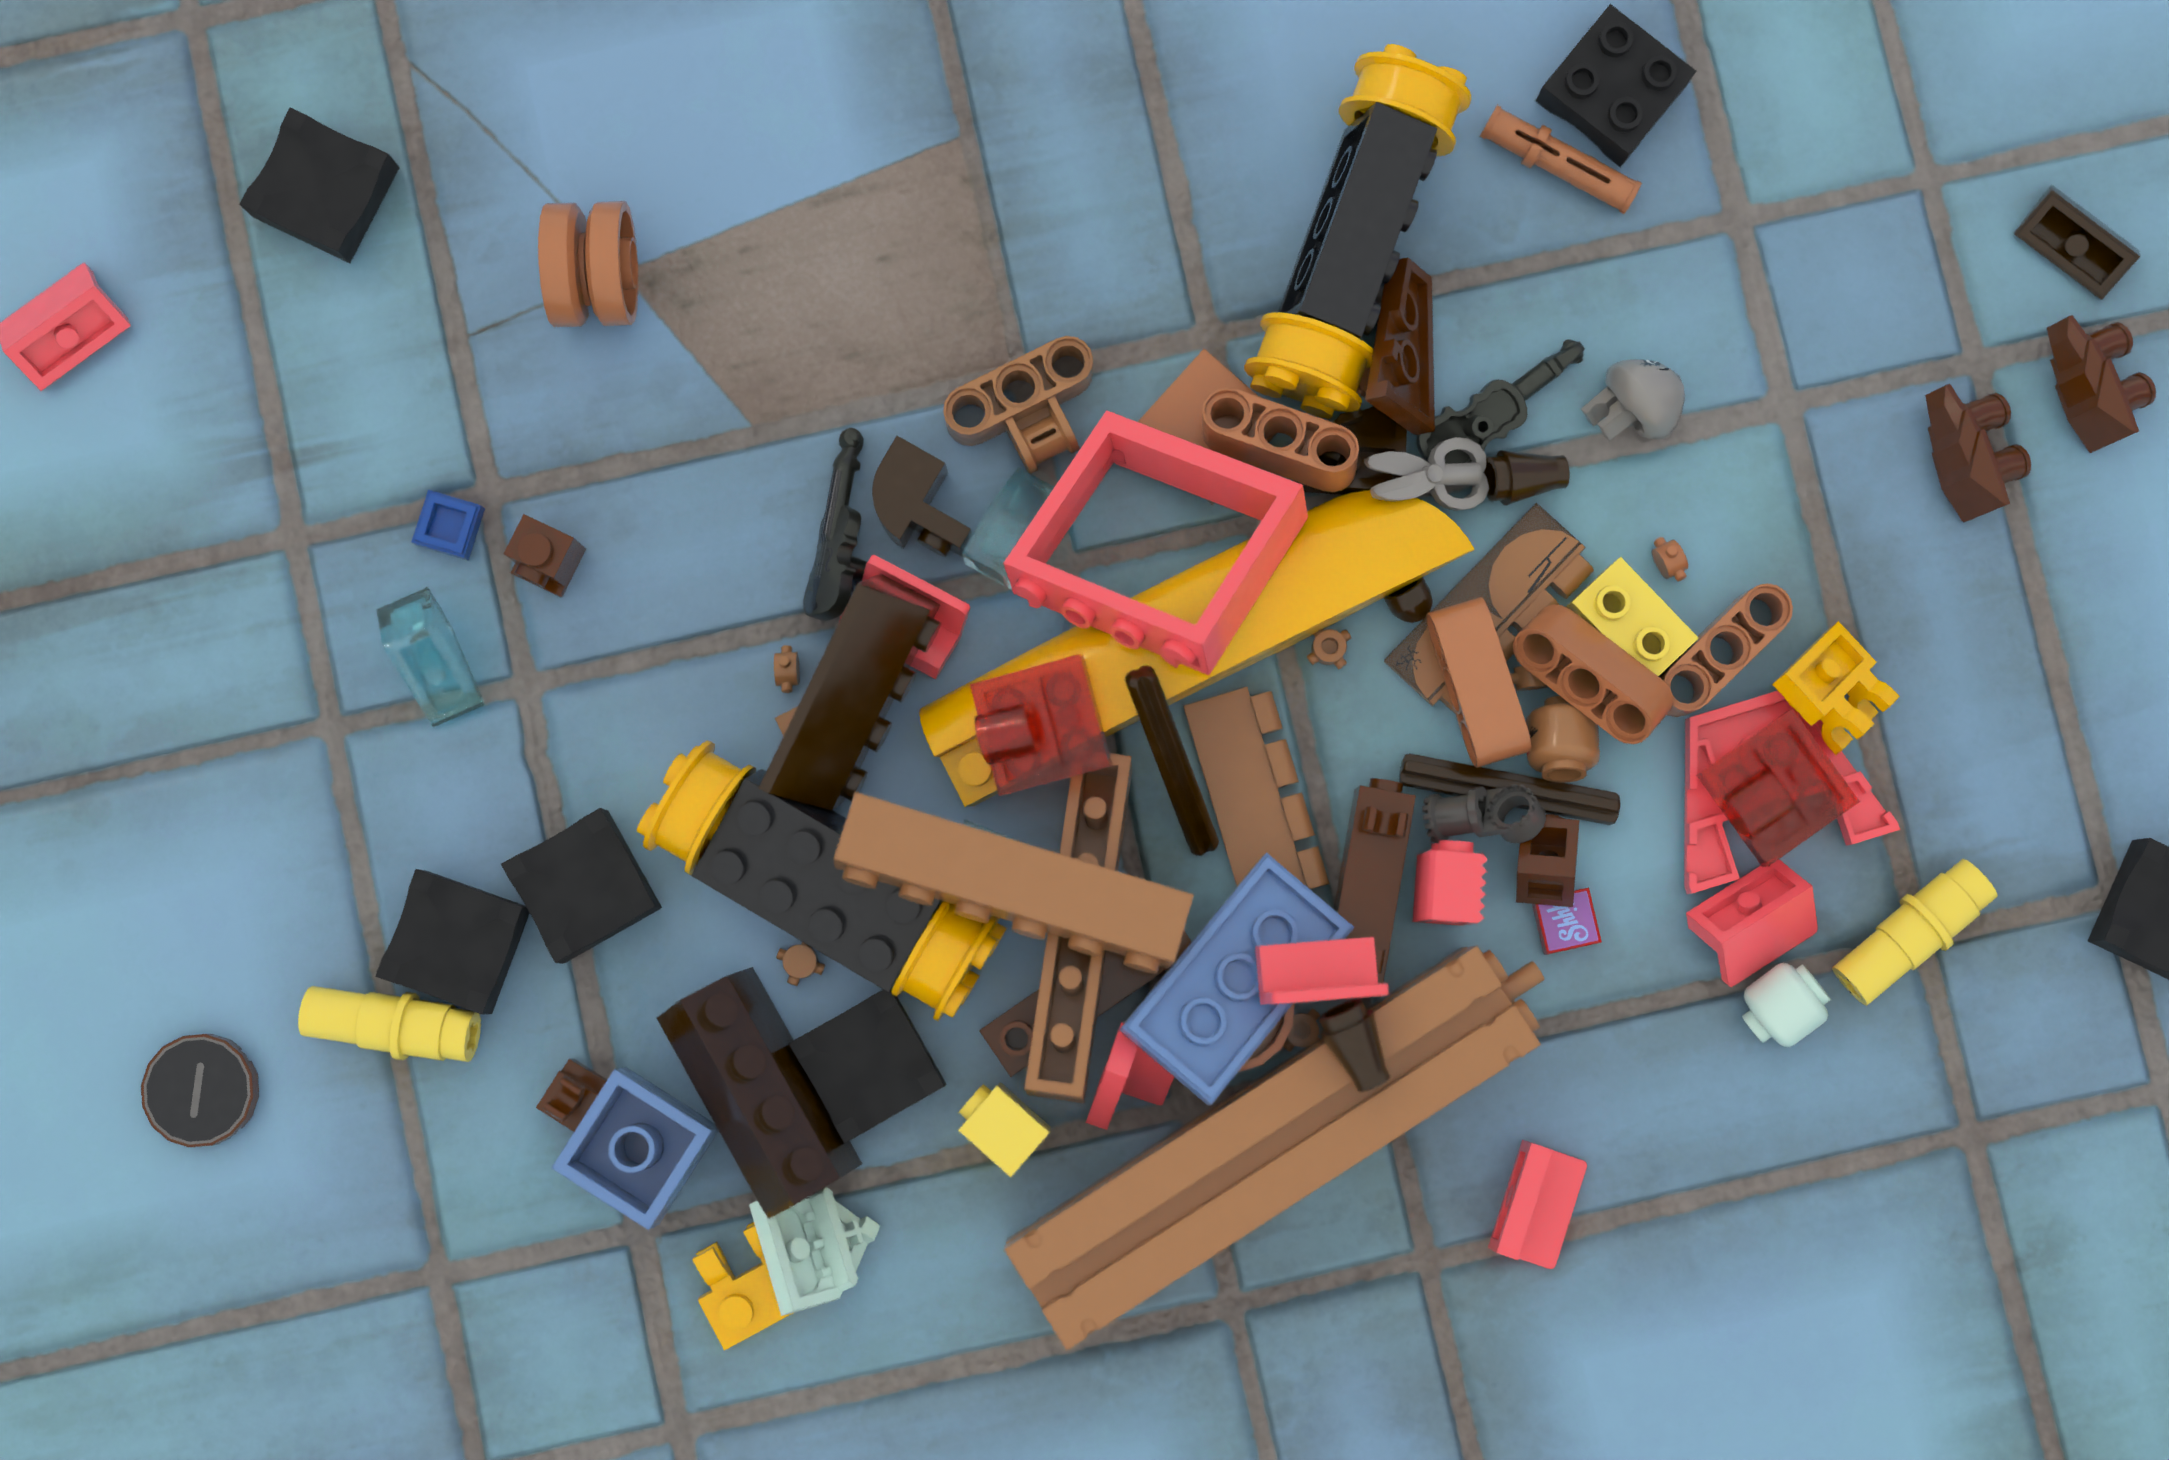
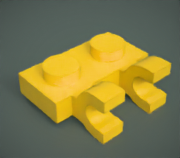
M1839 621L1825 631L1772 684L1786 699L1788 704L1810 726L1819 720L1823 722L1821 729L1822 738L1835 755L1840 753L1853 740L1844 728L1854 738L1859 739L1875 724L1872 719L1878 711L1869 701H1872L1879 710L1884 712L1900 697L1892 687L1874 676L1870 669L1877 662ZM1846 694L1849 695L1848 701L1844 698Z
M754 1221L746 1226L747 1229L743 1233L762 1263L735 1277L717 1241L696 1253L697 1256L692 1259L701 1277L711 1288L710 1291L698 1298V1302L724 1351L793 1314L781 1316Z

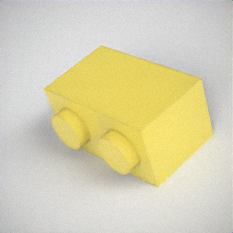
M1001 1082L993 1091L983 1084L959 1111L967 1120L958 1131L1010 1177L1045 1139L1051 1129L1042 1118Z

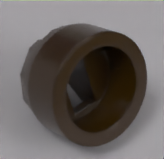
M1423 577L1384 597L1393 615L1409 623L1423 620L1426 614L1431 611L1433 604L1431 591Z

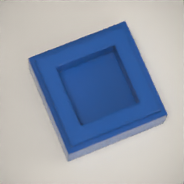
M428 490L411 542L420 547L469 561L485 508L479 504Z

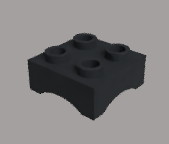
M1610 4L1542 86L1535 101L1550 113L1564 119L1580 130L1595 143L1607 158L1621 167L1685 89L1696 73V70Z
M290 107L281 123L276 143L265 166L254 182L247 188L239 205L253 218L351 263L400 167L388 153L345 136Z
M602 808L588 814L546 841L517 854L501 864L507 877L531 914L545 946L555 963L564 964L662 908L608 810Z
M2152 838L2132 840L2088 938V942L2169 980V847Z
M415 869L399 923L381 959L375 977L440 998L481 1015L492 1014L530 913L525 905L426 870Z
M884 989L789 1043L796 1058L820 1096L844 1144L947 1085L900 1000L891 994L892 989L889 992Z

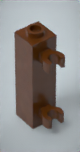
M1370 778L1369 787L1360 785L1354 789L1333 909L1354 926L1345 939L1374 937L1379 984L1384 983L1416 795L1402 793L1404 785L1402 783Z

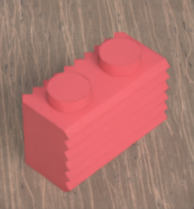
M1439 840V843L1431 844V850L1417 855L1412 922L1465 926L1477 924L1484 919L1479 911L1485 907L1480 899L1486 895L1481 888L1486 884L1482 876L1487 870L1482 865L1488 859L1484 854L1473 853L1474 843Z

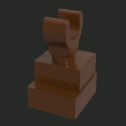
M570 1058L562 1071L557 1073L536 1108L575 1132L607 1079L576 1059Z

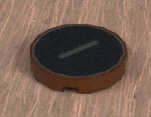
M214 1034L182 1036L164 1045L148 1063L141 1083L142 1108L151 1126L168 1141L189 1148L217 1145L229 1139L252 1118L259 1098L258 1073L252 1061L248 1060L246 1054L241 1051L242 1048L235 1042Z

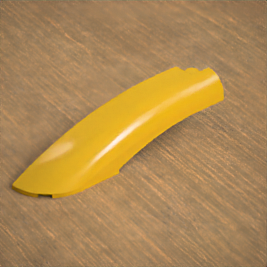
M1370 490L1348 493L1307 511L1308 519L1210 675L1179 664L1176 668L1166 662L1161 655L1142 647L1138 649L1125 647L1117 642L1111 634L1090 626L1084 629L1075 626L920 708L921 726L934 757H940L964 807L975 806L1073 755L1075 749L1083 750L1139 721V716L1125 682V676L1130 670H1137L1143 665L1153 667L1169 706L1252 664L1289 648L1314 633L1331 626L1474 551V547L1468 537L1450 517L1422 499L1413 498L1391 502L1373 498ZM1250 538L1131 597V599L1196 625Z

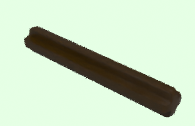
M1143 665L1137 670H1130L1125 676V682L1190 851L1196 856H1202L1206 852L1214 851L1218 847L1219 840L1154 668L1148 665Z
M1415 754L1404 755L1399 771V782L1404 784L1403 786L1453 796L1468 794L1469 790L1475 787L1483 786L1486 790L1505 786L1509 787L1512 784H1517L1520 787L1522 784L1531 790L1547 814L1605 825L1615 824L1620 812V796L1615 792L1551 782L1541 778L1483 767L1476 768L1473 765ZM1528 805L1516 806V808L1529 810L1530 808Z

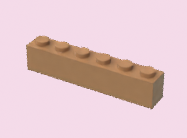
M1075 749L1059 854L1118 871L1132 777L1131 756ZM1047 933L1024 1089L1028 1096L1085 1104L1107 950L1103 949L1101 957L1086 955L1068 948V938Z
M858 792L854 794L834 856L835 868L843 870L842 879L850 883L871 889H876L878 881L899 887L898 895L906 900L927 906H932L934 898L957 905L955 913L962 917L988 923L990 915L1012 921L1011 930L1018 934L1044 940L1048 932L1068 938L1067 947L1074 951L1101 957L1104 949L1124 955V965L1151 974H1157L1159 966L1169 969L1175 962L1194 896L1184 891Z

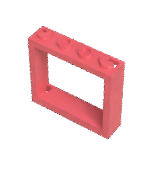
M1106 410L1003 564L1013 594L1027 599L1030 607H1046L1062 614L1065 619L1077 627L1087 629L1091 626L1111 634L1117 642L1131 649L1142 647L1161 655L1166 662L1176 668L1179 664L1210 675L1308 519L1304 488L1302 484ZM1113 463L1261 520L1196 625L1046 564Z

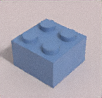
M629 1068L614 1069L555 1161L552 1169L642 1227L650 1230L661 1223L719 1130L715 1123Z

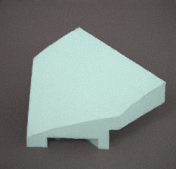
M827 1187L770 1219L763 1212L758 1201L749 1204L781 1316L837 1300L843 1291L856 1285L859 1278L856 1274L857 1268L868 1243L875 1240L880 1228L879 1224L868 1216L860 1219L834 1200L833 1191Z

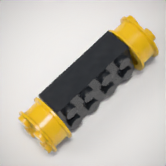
M1387 44L1383 52L1364 53L1356 60L1354 70L1359 78L1353 95L1343 99L1339 107V115L1349 127L1344 130L1278 312L1267 313L1262 316L1260 326L1265 332L1257 357L1248 358L1244 365L1246 373L1253 378L1250 384L1253 390L1273 398H1281L1284 395L1302 402L1300 406L1302 410L1325 419H1331L1334 411L1353 412L1360 409L1362 399L1357 394V390L1365 368H1371L1374 349L1359 338L1363 334L1368 336L1371 333L1379 317L1381 304L1375 302L1381 283L1387 284L1397 267L1400 253L1395 251L1394 247L1400 231L1406 232L1416 215L1419 202L1412 198L1418 181H1424L1428 177L1436 157L1448 155L1453 151L1456 138L1452 133V128L1457 114L1467 110L1472 100L1471 93L1465 86L1467 77L1462 72L1450 67H1438L1418 59L1413 51L1396 44Z
M709 740L703 742L699 747L695 746L688 756L680 753L674 759L663 779V783L669 786L659 804L654 802L649 806L636 830L644 836L643 847L652 851L659 846L686 862L685 872L692 875V877L887 992L892 989L891 994L896 997L903 991L935 1009L933 1019L939 1021L944 1013L951 1018L955 1016L980 975L971 971L973 966L980 970L982 969L1007 930L1006 927L998 923L1000 918L991 915L988 923L978 922L956 914L955 909L957 905L934 898L932 906H927L900 897L898 895L899 887L878 881L876 889L850 883L842 879L844 871L835 868L834 856L847 818L833 810L771 795L758 789L767 771L760 769L756 772V768L750 764L743 769L738 768L714 753L715 744Z

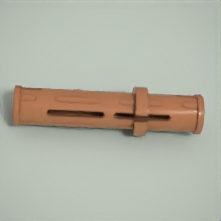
M1498 105L1495 107L1480 135L1481 138H1486L1523 158L1521 164L1531 169L1534 164L1572 184L1574 187L1618 209L1619 212L1626 213L1642 182L1627 177L1601 163L1594 157L1551 136L1552 129L1542 124L1540 129L1501 109L1502 107Z

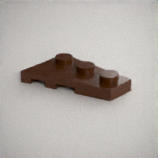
M1407 257L1399 259L1393 276L1387 284H1384L1365 400L1413 435L1435 432L1432 277Z

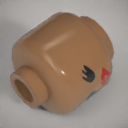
M1553 696L1546 699L1544 706L1533 710L1527 716L1526 724L1531 740V752H1527V761L1534 770L1542 773L1543 779L1558 783L1578 781L1585 778L1587 771L1599 762V726L1561 696Z

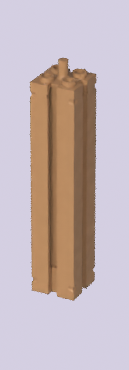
M1478 946L1457 949L1443 958L1441 962L1429 967L1390 992L1389 995L1384 996L1366 1008V1010L1371 1009L1374 1011L1385 1066L1390 1075V1079L1384 1084L1368 1091L1359 1092L1353 1079L1320 1037L1312 1045L1295 1053L1044 1214L1031 1225L1024 1227L1007 1238L1004 1251L1027 1288L1031 1290L1040 1304L1042 1312L1065 1349L1069 1350L1093 1331L1100 1330L1494 1076L1509 1066V1063L1515 1059L1525 1056L1540 1046V1042L1533 1033L1540 1028L1537 1019L1522 999L1514 1001L1517 997L1545 980L1537 965L1531 961L1507 976L1501 963L1490 950L1483 953Z

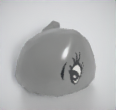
M1623 360L1612 364L1607 369L1605 377L1607 387L1581 408L1588 422L1593 426L1597 424L1609 441L1630 424L1634 426L1637 433L1642 437L1655 440L1665 439L1671 436L1680 420L1685 402L1684 385L1677 373L1657 361Z

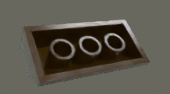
M882 574L857 584L758 789L771 795L831 811L843 803L845 798L850 801L853 800L855 792L859 793L868 774L867 771L860 767L869 749L878 752L890 731L892 722L886 720L885 717L893 700L895 699L901 703L915 680L917 673L909 668L918 649L926 653L940 629L941 622L934 619L940 604Z
M753 967L727 975L682 998L657 1017L660 1026L768 1219L803 1201L862 1165L851 1142L848 1141L844 1144L815 1087L791 1049L789 1043L793 1041V1038Z

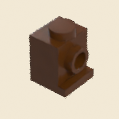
M523 514L504 555L515 563L510 572L512 575L562 598L586 548L574 537Z
M1546 814L1544 827L1539 834L1529 841L1520 843L1516 903L1573 907L1580 820L1564 819L1557 815Z

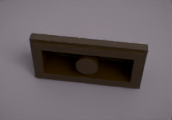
M2053 185L2042 195L2014 232L2017 237L2101 300L2141 257L2136 247Z

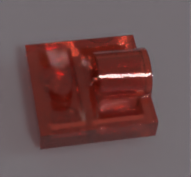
M1077 654L970 684L978 714L975 716L974 721L977 740L986 763L991 765L999 796L1113 766L1083 654Z
M1794 709L1786 711L1696 774L1762 868L1773 864L1860 802Z

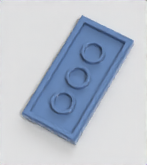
M1265 853L1119 1030L1205 1104L1211 1105L1293 1004L1260 1005L1255 946L1345 939L1354 926L1268 853Z

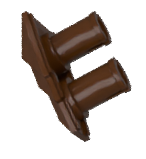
M2073 315L2047 327L2053 359L2050 362L2057 381L2055 388L2067 421L2089 453L2139 432L2132 411L2151 405L2156 398V388L2152 379L2141 372L2128 376L2121 381L2118 377L2112 359L2121 358L2131 352L2133 338L2129 329L2124 324L2115 322L2103 329L2086 334Z
M1947 384L1925 395L1931 424L1928 427L1933 448L1932 456L1940 486L1962 522L1970 521L2010 504L2005 483L2027 477L2031 471V459L2026 449L2018 444L2010 445L1997 452H1994L1986 431L2001 428L2009 423L2011 410L2006 398L2001 394L1992 393L1982 399L1964 404L1951 384Z

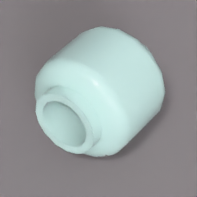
M1780 963L1745 989L1744 1000L1750 1010L1742 1015V1018L1762 1043L1772 1037L1778 1044L1784 1047H1791L1825 1023L1828 1018L1825 1004L1831 999L1803 964L1795 969L1790 964Z

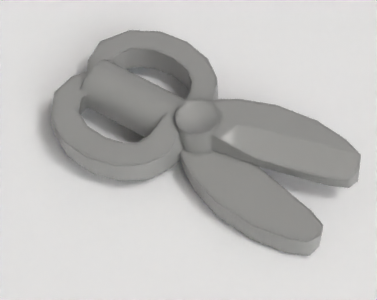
M1455 437L1439 442L1431 450L1428 462L1407 452L1394 451L1374 454L1364 459V464L1369 469L1401 476L1371 487L1370 493L1372 497L1378 500L1391 502L1410 500L1430 491L1435 502L1443 508L1460 511L1472 509L1482 503L1489 491L1487 477L1483 473L1486 468V454L1478 443L1468 438ZM1453 450H1461L1470 456L1472 463H1445V455ZM1472 485L1473 488L1471 493L1465 498H1455L1447 493L1445 486Z

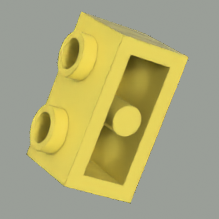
M1619 557L1566 606L1657 676L1661 675L1699 639L1622 557Z

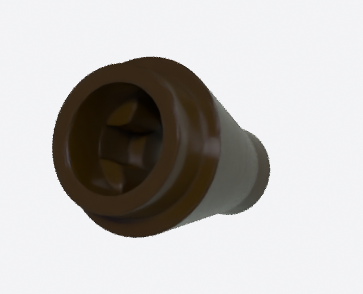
M1500 450L1496 456L1486 458V468L1483 472L1487 477L1489 486L1487 498L1490 501H1500L1505 506L1554 489L1567 488L1570 480L1569 464L1564 455L1547 456Z
M1362 999L1344 1002L1331 1008L1319 1017L1323 1027L1319 1034L1353 1079L1359 1092L1374 1089L1390 1079L1389 1072L1385 1066L1374 1011L1371 1009L1366 1010Z

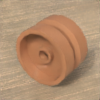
M597 202L591 208L587 222L576 203H547L543 205L539 221L538 262L541 292L549 323L553 327H581L589 317L588 306L592 305L594 314L603 326L632 325L635 322L638 307V256L634 223L627 202Z

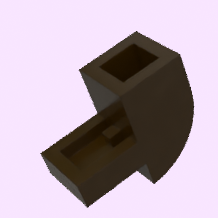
M896 436L875 473L872 487L874 507L883 529L903 549L914 530L921 533L917 541L931 551L946 557L951 550L963 557L973 540L971 528L930 506L948 474L945 462L903 438Z

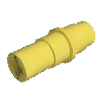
M1961 859L1945 874L1940 873L1914 896L1906 894L1899 901L1901 907L1875 928L1876 931L1834 965L1832 970L1843 986L1859 1002L1867 1006L1910 969L1915 970L1939 949L1947 951L1954 945L1952 938L1980 915V911L1998 897L1997 892L1977 867L1969 861Z
M311 986L305 992L301 1002L298 1029L300 1034L305 1037L356 1044L359 1048L388 1052L396 1060L404 1061L409 1056L439 1061L451 1059L469 1062L472 1060L478 1047L481 1017L479 1013L459 1009L452 1004L420 1000L419 995L412 992H406L400 997L375 992L363 994Z

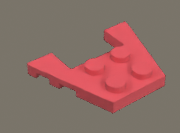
M1778 690L1685 719L1684 888L1686 894H1693L1740 879L1722 825L1723 822L1819 792L1828 791L1846 846L1898 831L1900 827L1890 811L1886 812L1871 792L1872 786L1861 771L1857 772L1842 751L1835 755L1828 748L1821 734L1823 722L1819 720L1810 726L1788 704Z

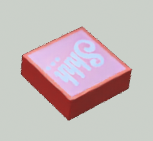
M1589 887L1574 890L1573 907L1532 904L1544 955L1602 942Z

